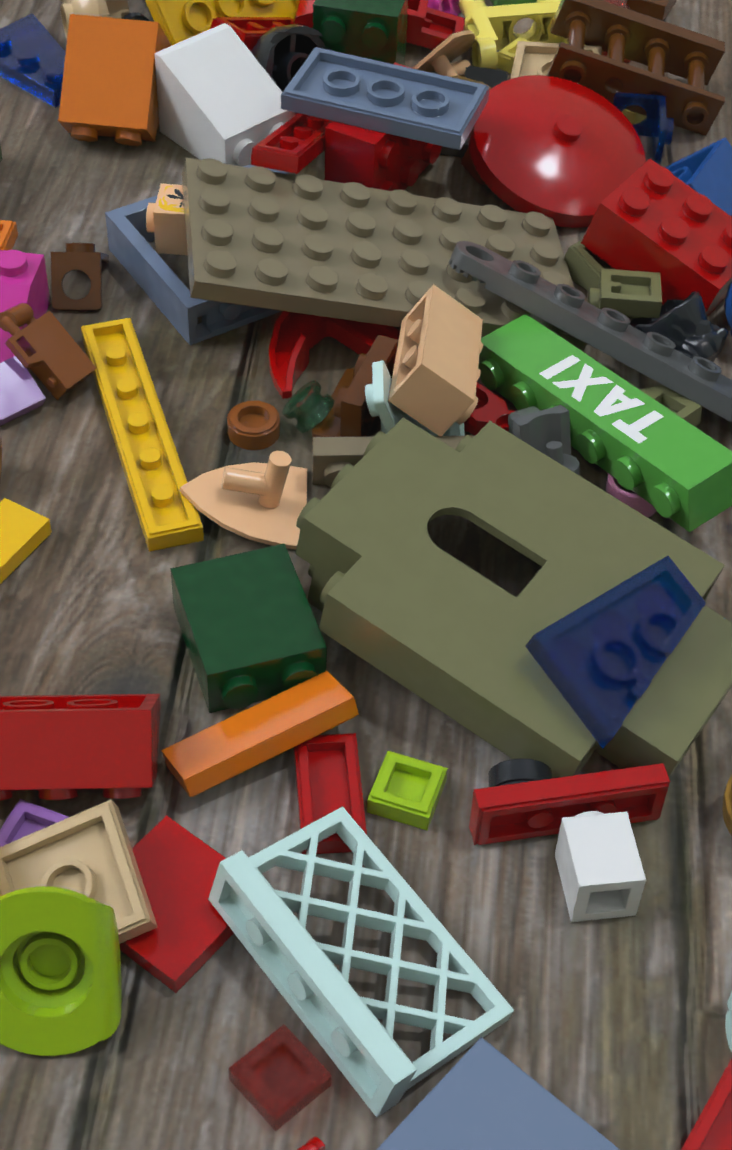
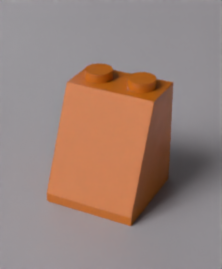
M70 14L58 122L68 133H71L72 138L95 142L98 141V136L115 137V142L129 146H140L142 140L155 141L159 125L154 53L171 46L159 22Z

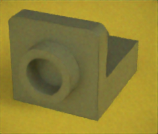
M601 268L598 288H589L587 302L601 310L602 308L614 309L631 319L641 317L659 318L662 306L660 273Z

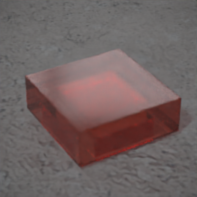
M284 1024L228 1068L229 1080L275 1131L280 1129L331 1086V1073Z

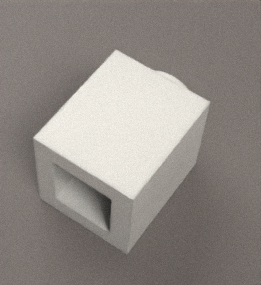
M587 811L574 817L562 818L555 858L571 922L636 916L646 877L628 813L604 814L599 811Z

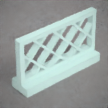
M343 806L250 857H247L243 850L219 863L208 900L376 1118L398 1104L406 1090L468 1049L481 1037L484 1038L500 1027L513 1014L514 1009ZM337 833L353 852L352 865L316 857L318 842ZM307 849L306 854H301V853H300V852H302V851H304V850ZM275 866L303 872L300 895L273 889L262 873ZM313 874L350 882L347 905L310 897ZM360 885L385 890L395 902L393 915L357 908ZM307 915L345 923L342 947L316 942L305 929ZM355 925L391 933L389 958L352 950ZM402 936L427 941L437 953L436 968L400 960ZM350 968L387 975L385 1002L359 996L348 983ZM398 978L435 986L433 1012L396 1004ZM447 989L470 993L486 1013L474 1021L445 1015ZM394 1022L431 1030L430 1051L414 1062H411L393 1039ZM443 1033L453 1034L443 1041Z

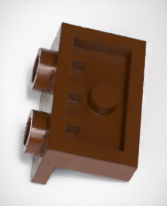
M377 335L369 352L359 355L355 368L346 369L312 429V440L313 437H370L380 417H372L369 412L365 386L373 383V362L384 360L392 378L398 346L397 339Z

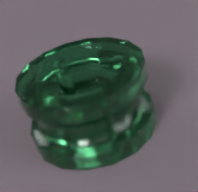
M316 380L310 381L301 387L289 399L282 411V414L287 419L295 418L297 420L296 428L301 433L308 432L318 425L328 415L335 403V400L329 394L321 395V385Z

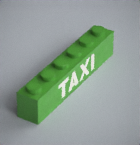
M527 314L518 317L481 338L483 348L479 355L480 363L478 368L481 370L479 377L489 390H495L513 403L518 411L532 406L537 407L539 410H545L558 405L564 406L569 410L571 446L579 451L586 461L598 465L616 478L623 488L632 490L653 505L661 516L672 519L685 530L691 532L732 506V451Z

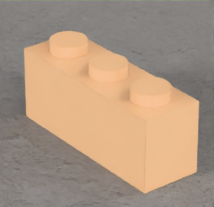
M434 284L402 319L388 401L442 437L455 422L459 425L464 423L473 413L478 403L476 386L481 374L478 365L479 355L483 348V343L481 342L483 319Z

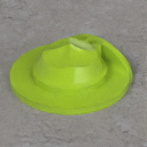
M29 887L1 896L0 1044L26 1054L58 1056L87 1049L97 1044L98 1041L106 1040L112 1036L120 1023L122 1010L120 946L114 909L76 891L58 887Z

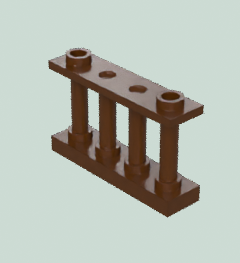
M561 0L552 21L550 33L566 38L567 44L560 42L546 76L558 77L583 85L600 94L617 107L704 136L708 134L725 102V97L706 91L704 87L708 85L725 53V42L603 0ZM584 45L600 46L602 51L608 52V55L605 57L584 50ZM626 58L646 65L648 68L644 70L626 64L624 60ZM665 72L687 79V84L665 77Z

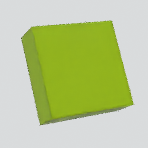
M387 751L367 799V813L428 831L447 780L448 768Z

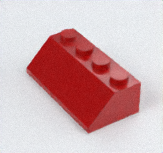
M160 694L0 696V800L12 798V790H38V798L45 800L77 797V789H103V797L111 799H127L142 796V788H152L157 778Z

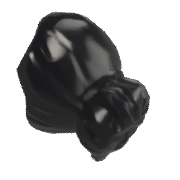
M696 291L692 292L684 300H667L661 306L659 318L641 317L635 318L629 323V325L646 334L648 332H655L669 338L675 343V350L692 359L698 356L712 362L722 351L728 334L725 328H719L707 320L703 299L700 293Z

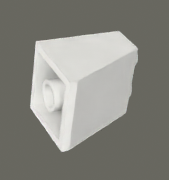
M226 23L154 53L160 132L199 160L210 158L229 165L242 167L250 165L252 148L294 117V112L281 109L282 91L231 26Z

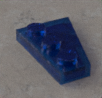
M33 13L1 28L0 76L53 107L57 108L60 106L65 50Z
M666 556L534 634L525 647L600 746L604 748L622 726L630 710L642 697L655 674L676 648L706 602L672 559Z

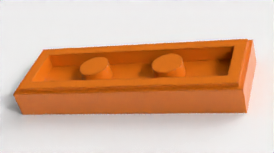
M325 671L161 751L167 768L189 797H194L359 715L354 696L328 671Z

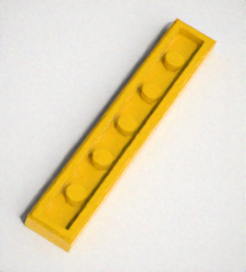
M131 318L81 326L82 341L87 356L97 367L93 371V376L149 552L204 541L203 525L198 511L179 491L180 487L188 482Z

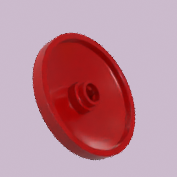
M521 76L506 80L493 87L489 91L486 106L468 135L469 152L473 164L486 185L501 200L515 210L522 213H541L546 217L553 218L555 226L589 227L600 202L646 162L644 148L636 130L615 105L583 85L552 76Z

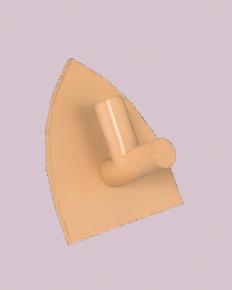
M470 30L451 34L418 62L413 69L430 73L435 71L439 75L448 77H465L466 67L471 66V63L467 60L450 62L470 49L475 41V34Z
M273 451L269 456L268 463L253 462L227 465L203 473L180 487L179 491L199 512L222 528L252 541L272 546L285 543L286 548L297 549L300 529L296 526L301 511L307 504V468L290 466L292 459L288 453Z

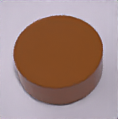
M251 400L239 403L229 411L227 416L228 437L234 445L242 449L261 450L268 448L280 436L279 412L272 405L262 401Z

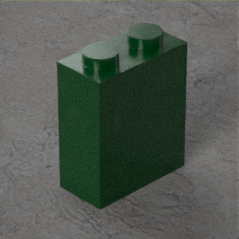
M285 543L170 568L174 610L209 713L230 708L240 709L252 703L267 700L326 671L327 647Z

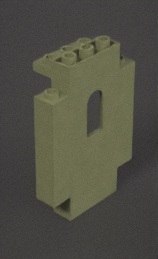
M403 417L387 434L382 431L378 432L368 444L363 458L355 466L346 464L335 477L330 491L321 500L317 497L312 498L305 505L297 519L296 526L300 529L295 554L310 563L308 575L312 577L307 600L322 611L319 625L320 631L510 758L533 759L547 764L552 770L553 778L578 775L594 752L621 769L664 763L670 778L732 687V622L703 604L725 565L492 421H489L474 438L466 435L454 449ZM443 515L464 517L542 567L521 593L515 597L436 546L429 537L427 526L433 519Z

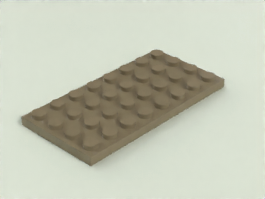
M185 157L182 183L190 298L401 327L402 319L434 284L483 319L481 338L518 317L527 314L584 352L587 343L485 288L486 283H480L478 279L473 281L472 275L469 274L468 278L463 276L464 273H457L456 269H452L449 264L456 243L468 241L486 247L512 262L520 260L535 266L540 270L541 278L556 286L558 284H566L574 287L567 262L564 260L563 249L553 218L546 217L538 212L522 213L503 210L498 206L489 204L479 206L461 203L448 197L436 199L412 195L404 190L388 191L369 188L356 182L339 183L321 180L308 174L296 176L272 172L267 168L259 166L248 168L224 164L216 159L207 158L199 160Z

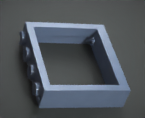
M250 164V165H247V166H244V167L251 168V167H255V166H253V165ZM269 169L272 172L289 174L288 172ZM158 195L105 212L109 250L189 345L281 312V310L190 298V290L148 243L154 241L155 236L154 233H148L146 230L148 203H156ZM202 316V323L198 324L197 318Z

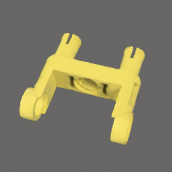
M460 0L459 9L465 17L464 31L470 30L475 34V41L472 44V65L497 70V50H502L519 37L531 42L559 44L564 42L567 44L566 38L550 33L551 24L561 0H536L537 3L486 6L485 0ZM523 18L533 19L532 27L525 33L513 32L514 25Z

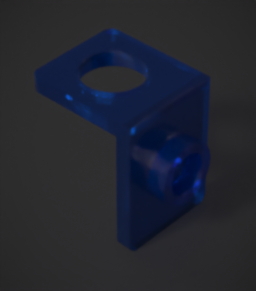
M616 93L613 105L621 112L631 105H639L646 110L647 115L645 119L640 123L632 124L638 136L652 137L653 161L661 165L664 145H671L674 128V118H667L666 96Z

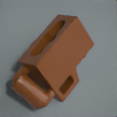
M20 303L0 313V328L12 335L5 344L25 368H30L56 400H59L86 380L97 368L51 311H48L36 320L32 308L26 303ZM25 324L28 325L22 330L19 328Z

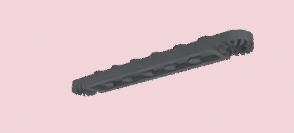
M468 241L456 243L449 264L452 269H456L457 273H464L463 276L468 278L469 274L472 275L473 281L478 279L480 283H486L485 288L732 422V380L720 374L722 370L714 362L703 357L695 356L692 359L675 350L676 345L669 338L655 332H648L646 334L629 325V318L621 312L611 308H602L601 310L584 301L585 295L581 291L566 284L554 285L541 278L540 270L527 262L520 260L512 262L476 243Z

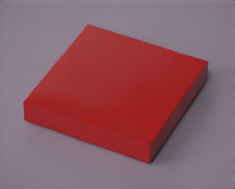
M166 815L132 848L158 927L120 943L119 946L120 951L173 992L177 993L234 932L208 900L219 863L226 858Z

